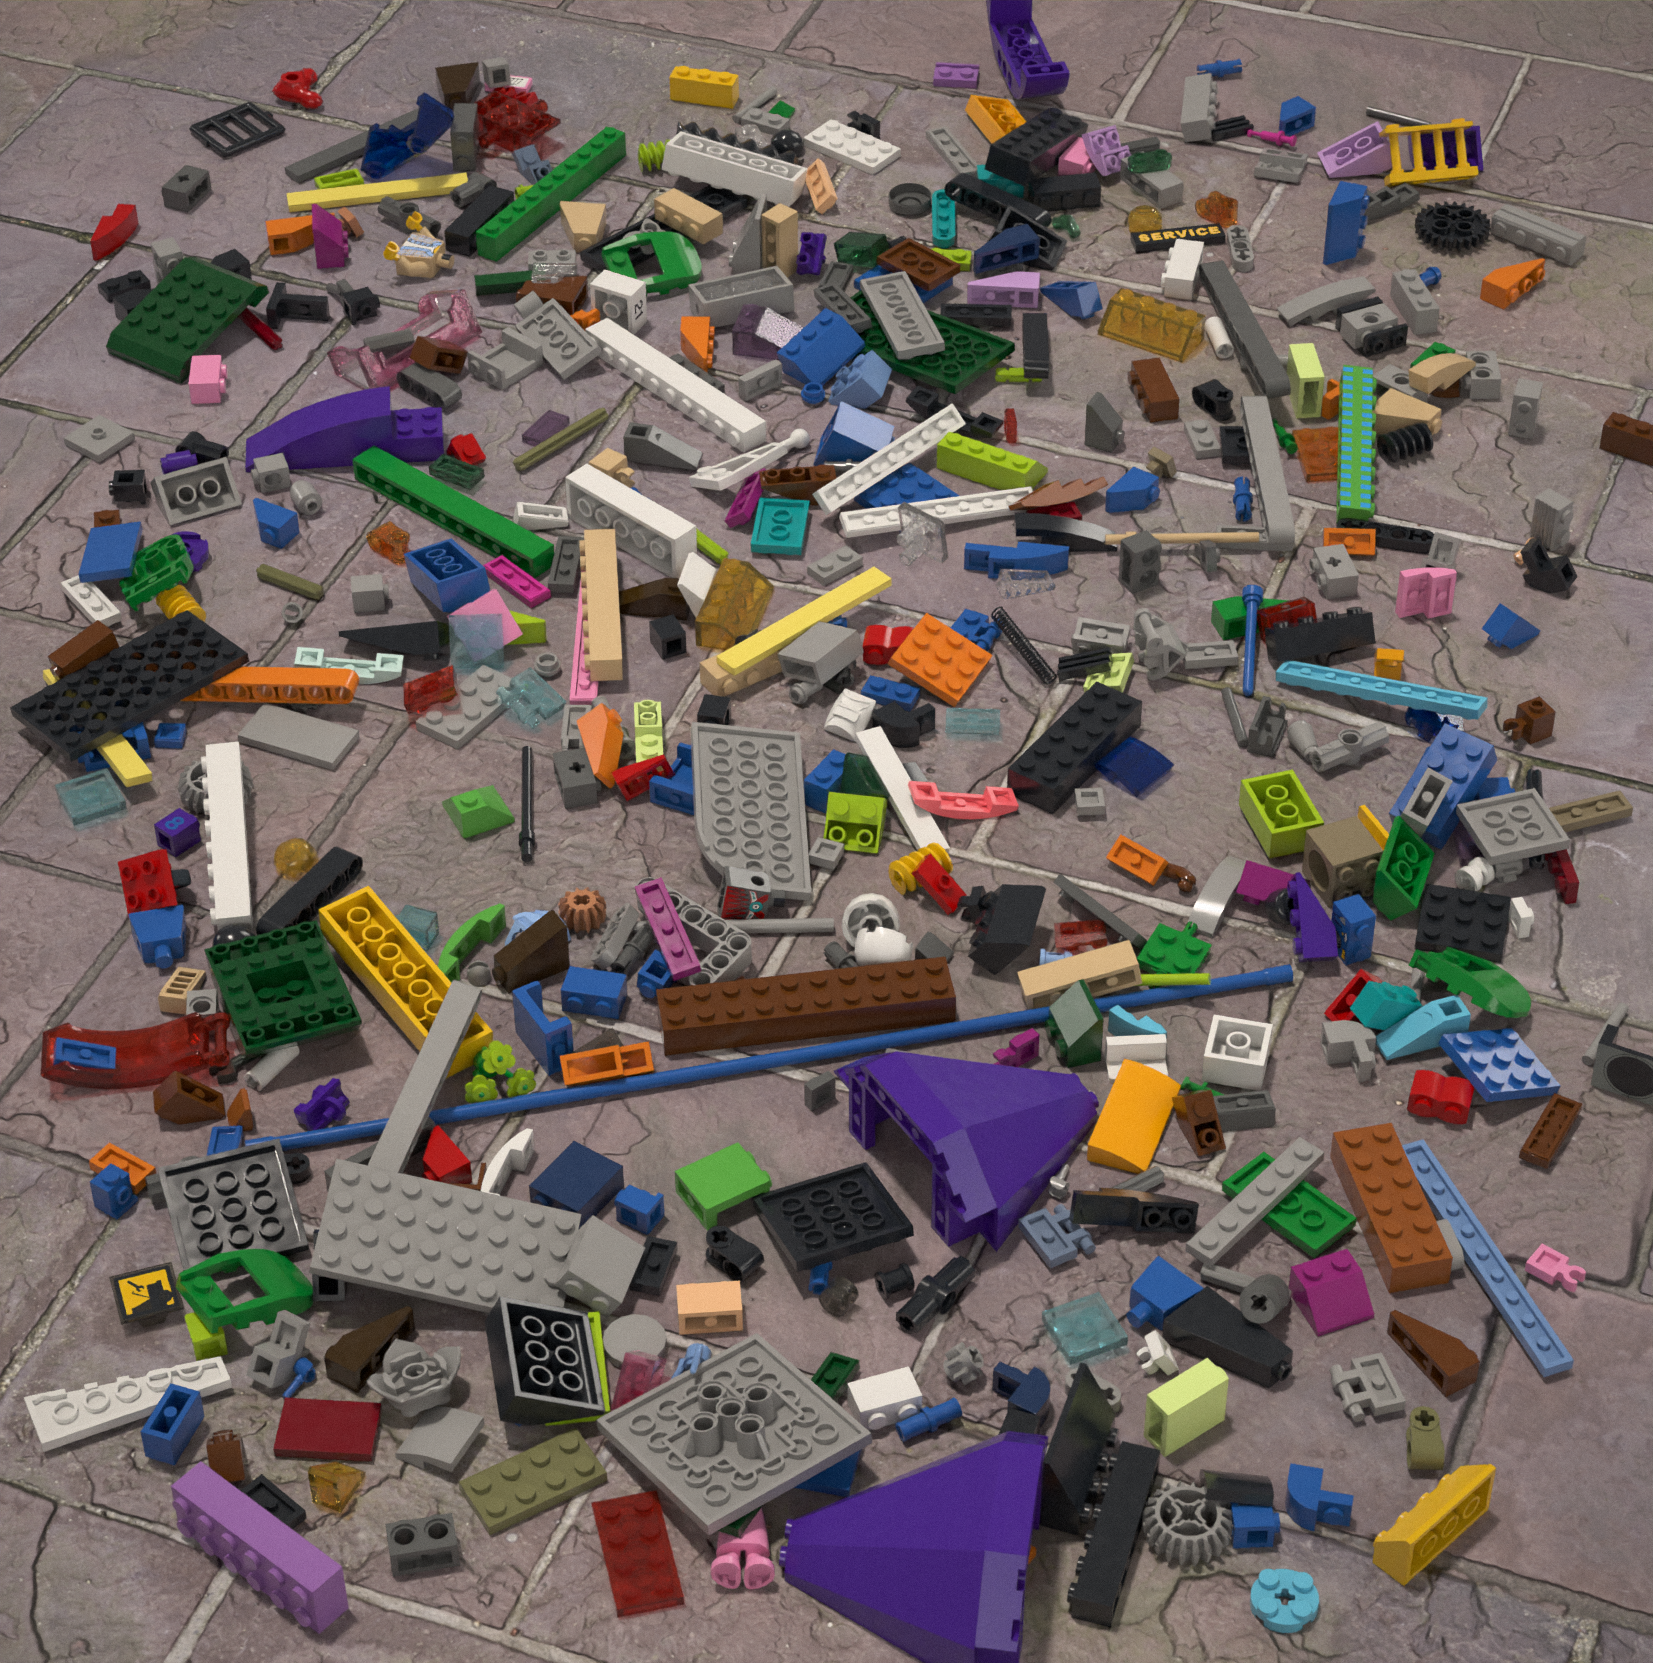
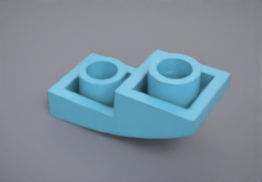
M1119 1005L1109 1010L1108 1031L1114 1036L1165 1034L1167 1039V1031L1163 1026L1153 1021L1147 1015L1140 1020H1136L1131 1013L1126 1012Z

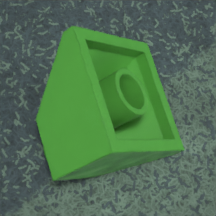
M493 785L465 792L442 801L444 809L463 839L515 822L514 816Z

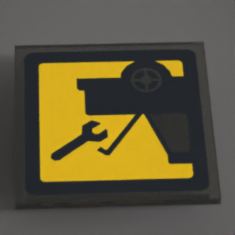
M172 1262L109 1277L121 1325L137 1321L145 1328L165 1323L168 1313L184 1309L181 1295L176 1289L177 1280Z

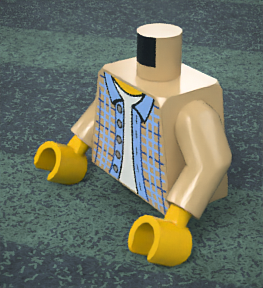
M416 211L408 217L406 226L411 230H417V232H412L400 249L396 243L390 241L385 247L383 256L387 260H395L397 275L432 278L441 267L452 269L454 256L446 254L445 243L442 240L436 239L426 227L420 225L422 215Z

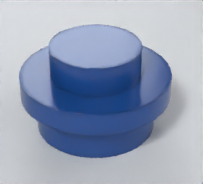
M807 383L801 391V398L809 404H817L824 400L825 390L819 383Z

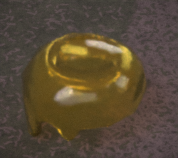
M1149 205L1133 208L1128 215L1129 231L1133 233L1162 229L1161 213L1155 207Z
M293 838L282 842L275 849L273 864L280 873H286L296 878V875L300 872L307 873L319 861V857L314 847L307 840Z

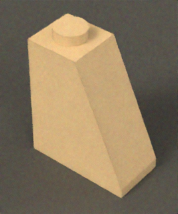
M560 202L561 224L573 250L580 253L602 240L607 225L606 204Z
M1390 388L1376 401L1375 410L1372 411V413H1376V423L1372 431H1376V434L1380 435L1387 434L1390 431H1396L1408 425L1424 422L1433 435L1438 433L1442 426V420H1440L1442 409Z

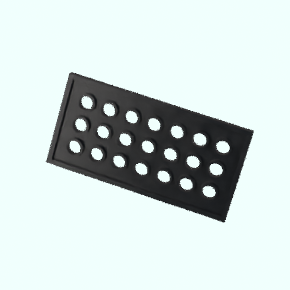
M186 610L163 624L157 625L154 629L143 635L135 637L123 646L112 650L103 657L90 662L74 673L68 674L54 684L46 686L34 695L21 700L10 707L14 718L72 762L250 661L247 652Z

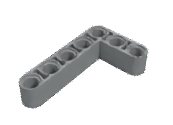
M642 878L638 881L636 886L655 880L656 878ZM665 884L690 943L709 954L700 963L701 972L689 976V986L734 981L752 962L750 936ZM637 898V907L639 911L644 914L640 902Z

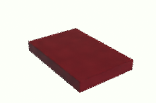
M285 1398L273 1447L274 1456L372 1462L382 1415V1403Z

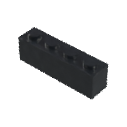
M490 185L444 231L446 250L470 257L477 250L476 231L514 202V192Z
M1350 607L1346 609L1347 613L1338 614V611L1322 613L1321 618L1314 619L1313 616L1298 617V622L1289 623L1288 620L1273 622V627L1264 628L1268 659L1280 662L1375 644L1372 612L1362 610V607Z

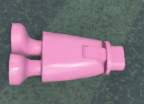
M762 1507L740 1538L719 1532L716 1550L717 1558L711 1564L710 1573L712 1579L717 1584L730 1589L738 1588L741 1582V1566L739 1562L742 1551L745 1552L744 1585L746 1588L758 1589L773 1581L775 1567L769 1559V1540Z

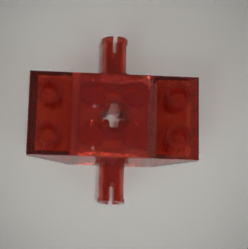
M493 91L474 102L477 103L480 134L478 143L485 149L495 144L513 152L531 145L561 124V119L545 113L548 111V105L542 99L529 106L498 91Z

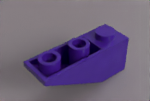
M1297 872L1291 877V881L1287 883L1288 897L1293 898L1294 909L1290 910V923L1292 927L1296 928V938H1293L1292 943L1293 953L1298 955L1299 963L1333 961L1338 957L1336 928L1301 873Z

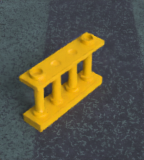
M1465 118L1451 120V123L1410 127H1399V124L1385 126L1386 129L1379 133V138L1389 137L1392 171H1390L1391 174L1384 178V185L1391 187L1399 186L1404 182L1413 185L1468 180L1478 176V166H1470V163H1467L1464 130L1472 127L1473 121L1465 122ZM1455 131L1458 157L1456 168H1448V165H1445L1442 132ZM1433 133L1436 167H1434V170L1426 171V167L1423 166L1420 134ZM1411 135L1414 169H1412L1413 172L1404 173V169L1401 168L1398 136Z

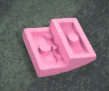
M1416 568L1400 571L1395 613L1398 617L1403 618L1424 613L1427 619L1451 614L1457 575L1455 569Z
M492 589L477 600L467 603L447 616L473 661L489 655L523 634L497 589Z

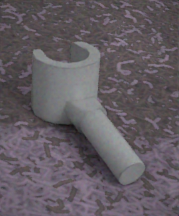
M1063 1164L1059 1174L1056 1177L1052 1176L1050 1179L1051 1188L1048 1193L1061 1200L1069 1190V1183L1064 1181L1069 1170L1068 1164Z

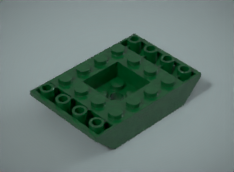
M317 920L302 922L299 925L275 929L261 935L249 936L241 940L218 944L204 949L213 985L217 989L218 1000L243 1061L274 1051L356 1031L362 1025V1019Z

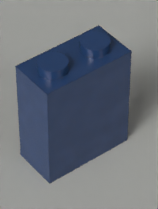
M573 1141L529 1185L530 1203L581 1214L580 1229L592 1215L596 1216L624 1188L623 1166Z

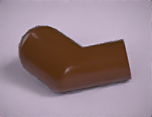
M1168 863L1162 872L1163 876L1178 880V888L1181 891L1189 893L1192 891L1193 885H1196V877L1184 867Z

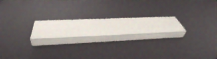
M881 726L857 732L855 734L856 743L917 851L934 842L941 845L949 854L950 847L930 812L914 803L908 787L911 779Z

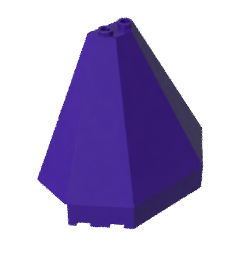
M898 1051L863 1057L834 1070V1073L849 1089V1132L864 1150L875 1146V1124L892 1117L932 1163L931 1228L948 1247L980 1232L997 1252L1019 1224V1219L1025 1216L1048 1186L1051 1177L1058 1173L1062 1165L1065 1164L1097 1122L1096 1108L1099 1107L1098 1099L1093 1092H1088L1075 1073L1064 1074Z
M1007 1431L795 1519H787L785 1539H788V1546H781L779 1566L785 1567V1581L924 1663H1019L1023 1642L1026 1573L1033 1529L1039 1530L1043 1461L1047 1452L1049 1436Z

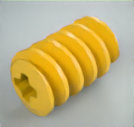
M178 584L171 590L165 589L158 593L156 604L169 620L177 614L188 610L205 622L206 612L183 585Z
M934 842L930 843L926 847H922L918 851L911 852L908 856H903L899 860L890 863L888 870L889 878L894 888L900 894L904 895L906 889L910 892L915 891L916 885L923 887L911 873L924 856L930 853L948 874L953 871L951 859L941 845Z

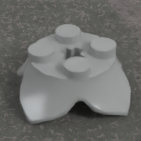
M395 1339L385 1353L383 1375L378 1373L371 1375L367 1380V1385L379 1395L387 1398L388 1402L396 1409L401 1410L402 1415L406 1417L415 1416L420 1411L436 1405L446 1404L451 1399V1383L460 1367V1346L443 1347L436 1353L434 1352V1355L431 1357L416 1343Z

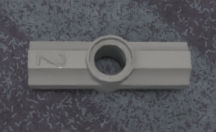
M1381 722L1373 723L1360 730L1344 729L1339 733L1337 740L1310 751L1309 759L1317 772L1325 771L1341 763L1354 765L1360 761L1362 754L1389 743V734L1386 726Z

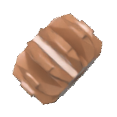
M576 887L575 892L566 891L565 896L560 898L558 913L568 930L575 929L576 933L585 930L589 933L591 928L599 929L600 924L605 922L606 902L604 897L599 895L598 890L591 892L588 887L584 890H579Z

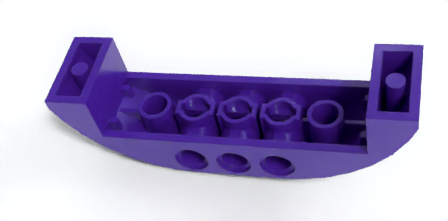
M986 0L993 50L999 68L1014 98L1026 99L1063 94L1069 82L1070 72L1064 61L1052 62L1032 20V0Z

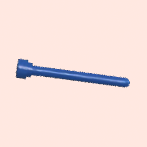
M1247 585L1242 589V601L1247 607L1243 694L1246 696L1253 694L1257 607L1263 601V589L1258 585Z

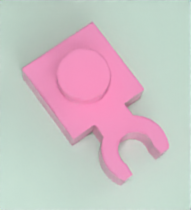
M1544 1244L1540 1245L1528 1259L1525 1266V1271L1551 1285L1558 1280L1566 1290L1575 1292L1578 1281L1575 1279L1583 1282L1586 1271L1583 1268L1568 1265L1569 1257Z

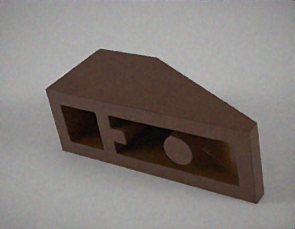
M1394 1310L1390 1312L1387 1334L1445 1397L1477 1381L1480 1364L1478 1356L1473 1350L1468 1349L1460 1339L1399 1311Z

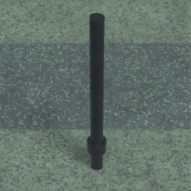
M530 746L522 748L521 832L519 833L518 843L521 847V859L524 862L532 860V848L535 846V833L532 831L533 750Z

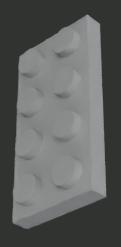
M482 665L416 720V730L459 749L525 693V684Z

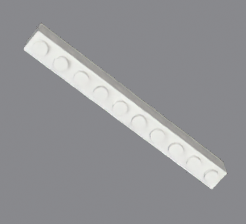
M609 318L585 329V332L602 350L598 357L743 453L766 442V421Z

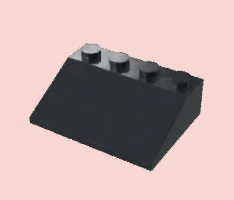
M499 1296L485 1320L500 1421L532 1426L603 1415L605 1406L588 1312Z
M1080 1362L1044 1458L1042 1472L1040 1526L1074 1535H1079L1082 1524H1088L1093 1508V1504H1090L1091 1498H1097L1102 1483V1479L1099 1478L1100 1473L1107 1472L1111 1454L1108 1453L1109 1448L1116 1447L1119 1437V1429L1115 1428L1116 1414L1088 1365Z

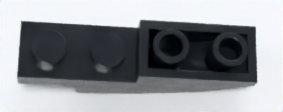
M1099 1188V1191L1073 1190L1069 1220L1072 1224L1133 1227L1135 1231L1195 1234L1199 1204L1182 1198L1115 1188Z

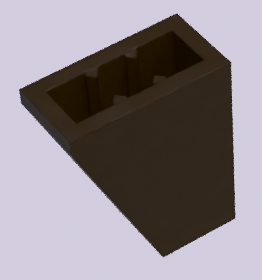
M473 62L435 67L436 85L445 113H452L455 103H471L480 85L479 63Z
M554 910L543 915L493 956L494 968L492 969V975L498 985L501 984L510 994L513 990L535 981L539 982L569 969L567 926Z

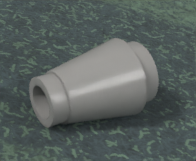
M1299 720L1288 727L1287 738L1307 761H1311L1309 759L1310 751L1318 748L1312 725L1304 720Z

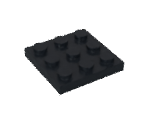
M1426 884L1414 949L1442 953L1447 947H1451L1491 962L1501 963L1511 897Z

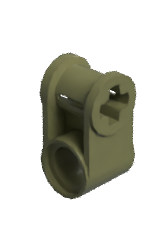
M1420 1406L1413 1409L1410 1413V1426L1406 1431L1408 1469L1443 1470L1445 1452L1444 1443L1441 1438L1440 1418L1437 1412L1430 1407Z

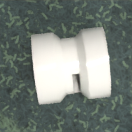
M1483 857L1474 858L1469 862L1468 866L1462 867L1455 873L1457 886L1460 889L1479 891L1482 885H1487L1495 878L1494 868Z

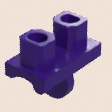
M801 233V248L796 259L798 264L796 273L798 275H820L821 266L826 262L824 250L827 236L824 233Z
M332 1078L325 1086L318 1085L313 1090L312 1099L307 1104L300 1103L294 1109L298 1123L305 1124L308 1131L324 1129L333 1119L340 1121L346 1116L345 1107L350 1102L342 1092L340 1079Z

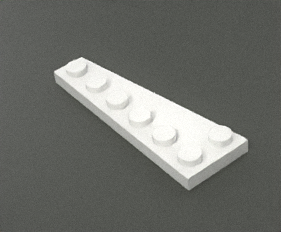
M220 1356L176 1365L172 1368L152 1370L144 1377L133 1379L129 1378L128 1375L118 1377L115 1383L98 1386L97 1382L84 1384L85 1389L67 1393L65 1389L27 1396L24 1397L42 1450L45 1452L150 1416L170 1383L200 1391L201 1398L232 1388Z

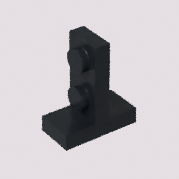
M276 282L266 307L268 326L271 329H278L282 318L328 321L330 317L328 296L287 294L286 283Z

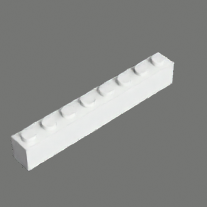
M239 742L205 745L206 756L201 757L202 772L207 773V777L202 778L204 794L209 795V799H204L205 816L210 815V820H205L206 837H211V842H206L208 859L213 861V864H207L209 881H214V886H209L210 903H215V908H210L212 926L217 925L218 931L225 926L241 925L253 932L243 771Z

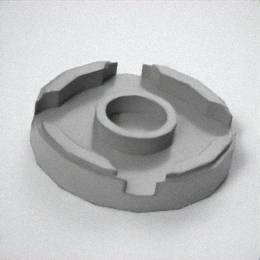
M632 1314L622 1316L607 1327L603 1336V1349L606 1358L617 1367L619 1365L625 1366L627 1370L637 1371L653 1366L660 1361L667 1347L664 1327L657 1320L646 1315Z

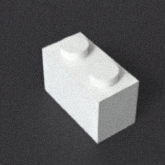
M909 1367L847 1383L850 1411L853 1417L868 1431L878 1430L884 1426L901 1422L920 1413L922 1408V1394Z

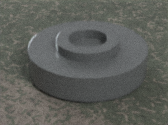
M899 184L893 187L888 194L889 207L901 214L914 215L923 213L931 206L932 194L928 188L920 184Z

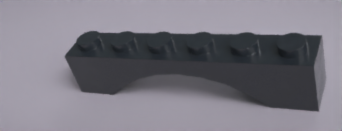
M236 249L215 256L211 264L252 280L250 261ZM133 289L113 297L116 318L122 321L153 289Z

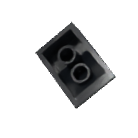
M1008 205L996 223L987 242L1006 229L1028 224L1040 238L1039 258L1024 261V265L1053 271L1068 241L1011 205Z

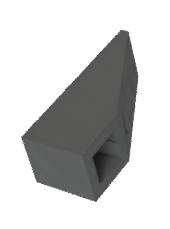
M630 422L623 436L624 455L627 456V461L697 470L703 456L701 451L654 425Z

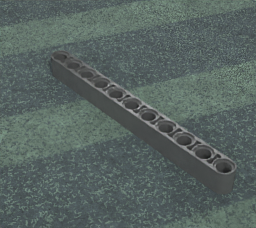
M1221 260L1200 264L1199 275L1201 283L1262 395L1267 396V399L1290 395L1289 377L1225 262Z

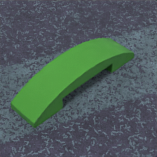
M499 903L476 914L460 926L448 940L441 953L438 968L451 983L453 980H460L459 965L481 940L492 943L506 927L505 905Z

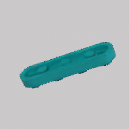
M944 189L937 190L932 194V243L941 249H947L955 243V201L947 197Z

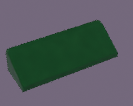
M545 269L474 275L476 296L515 293L528 280L546 279Z

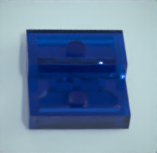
M1131 736L1095 764V767L1113 785L1120 781L1136 798L1170 772L1174 766L1159 751Z

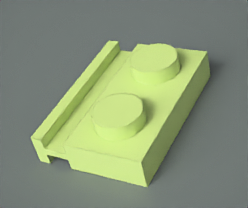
M1112 654L1111 670L1088 675L1083 686L1084 692L1097 681L1123 693L1134 664L1133 654Z

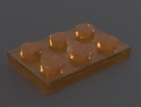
M1338 427L1292 430L1295 443L1298 446L1296 454L1305 481L1337 480Z

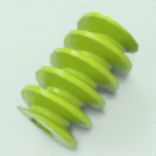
M669 139L665 141V144L662 141H657L656 147L653 142H649L647 148L645 144H639L637 155L641 172H643L645 165L651 171L653 164L660 170L665 147L670 141Z

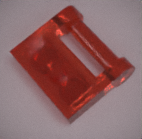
M1101 920L1054 923L1055 947H1061L1063 951H1074L1079 949V946L1086 945L1099 949L1107 945L1106 925Z

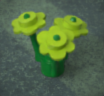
M494 1040L489 1044L488 1048L486 1046L482 1047L481 1051L473 1059L476 1069L472 1072L474 1076L472 1082H468L465 1085V1099L471 1104L495 1100L498 1097V1091L495 1088L496 1082L493 1079L487 1080L486 1078H492L497 1074L505 1075L508 1078L506 1083L509 1087L507 1089L508 1097L526 1095L536 1087V1081L533 1079L534 1072L531 1070L526 1071L524 1068H518L514 1074L510 1072L507 1068L513 1067L516 1061L515 1057L511 1054L512 1047Z

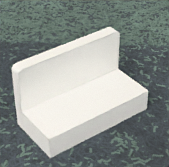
M1165 1034L1106 1037L1105 1063L1109 1083L1115 1082L1124 1058L1151 1067L1168 1076L1165 1060L1167 1045Z

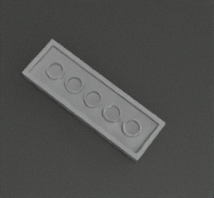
M905 271L860 280V288L898 360L911 359L914 356L924 354L931 355L945 350L944 340Z

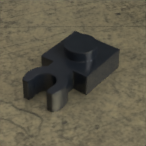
M857 111L847 114V117L853 120L847 124L848 127L855 128L880 140V121L865 113L860 115Z

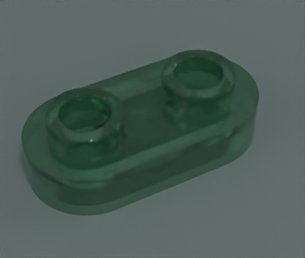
M1164 149L1144 153L1136 152L1128 157L1127 168L1130 172L1137 174L1167 170L1172 165V155Z

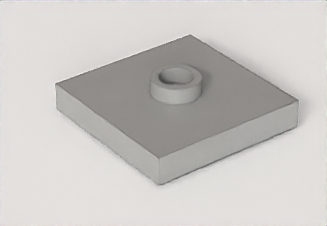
M98 415L64 437L66 446L99 463L135 440L134 432L101 415Z

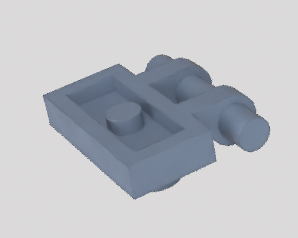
M1059 1204L1054 1208L1053 1211L1056 1215L1052 1216L1044 1208L1019 1219L1020 1230L1049 1268L1077 1258V1248H1082L1086 1254H1091L1096 1249L1095 1244L1092 1242L1091 1234L1087 1229L1081 1228L1079 1224L1071 1223L1069 1220L1070 1210H1067L1063 1204ZM1062 1228H1063L1064 1230H1068V1231H1069V1234H1066V1233L1062 1230Z

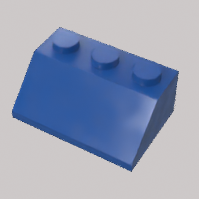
M1340 181L1328 206L1323 264L1329 265L1354 258L1359 249L1364 248L1366 235L1362 234L1368 221L1365 209H1368L1370 196L1367 195L1368 186Z
M825 308L777 352V355L782 363L783 373L805 385L815 382L823 386L857 355L866 344L842 316Z

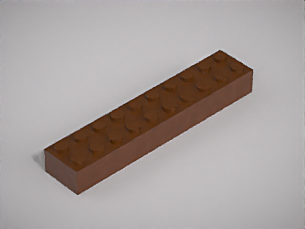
M946 956L656 989L657 1015L665 1056L956 1022V995Z

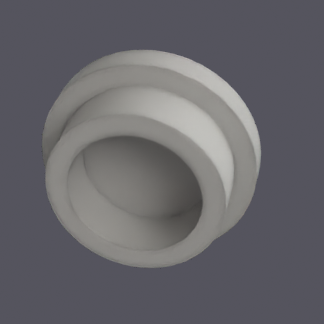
M542 653L537 657L534 669L538 674L549 677L560 671L561 663L555 654Z

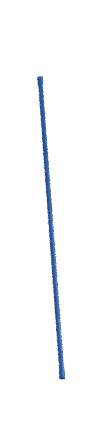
M1288 964L1265 968L1261 971L1211 979L1210 985H1172L1095 998L1094 1001L1100 1012H1106L1116 1005L1124 1009L1260 985L1292 982L1293 971L1291 965ZM1050 1006L431 1110L429 1117L434 1121L435 1125L1041 1023L1048 1020ZM389 1118L277 1137L268 1136L245 1140V1145L250 1146L280 1139L282 1150L285 1151L380 1135L383 1133Z

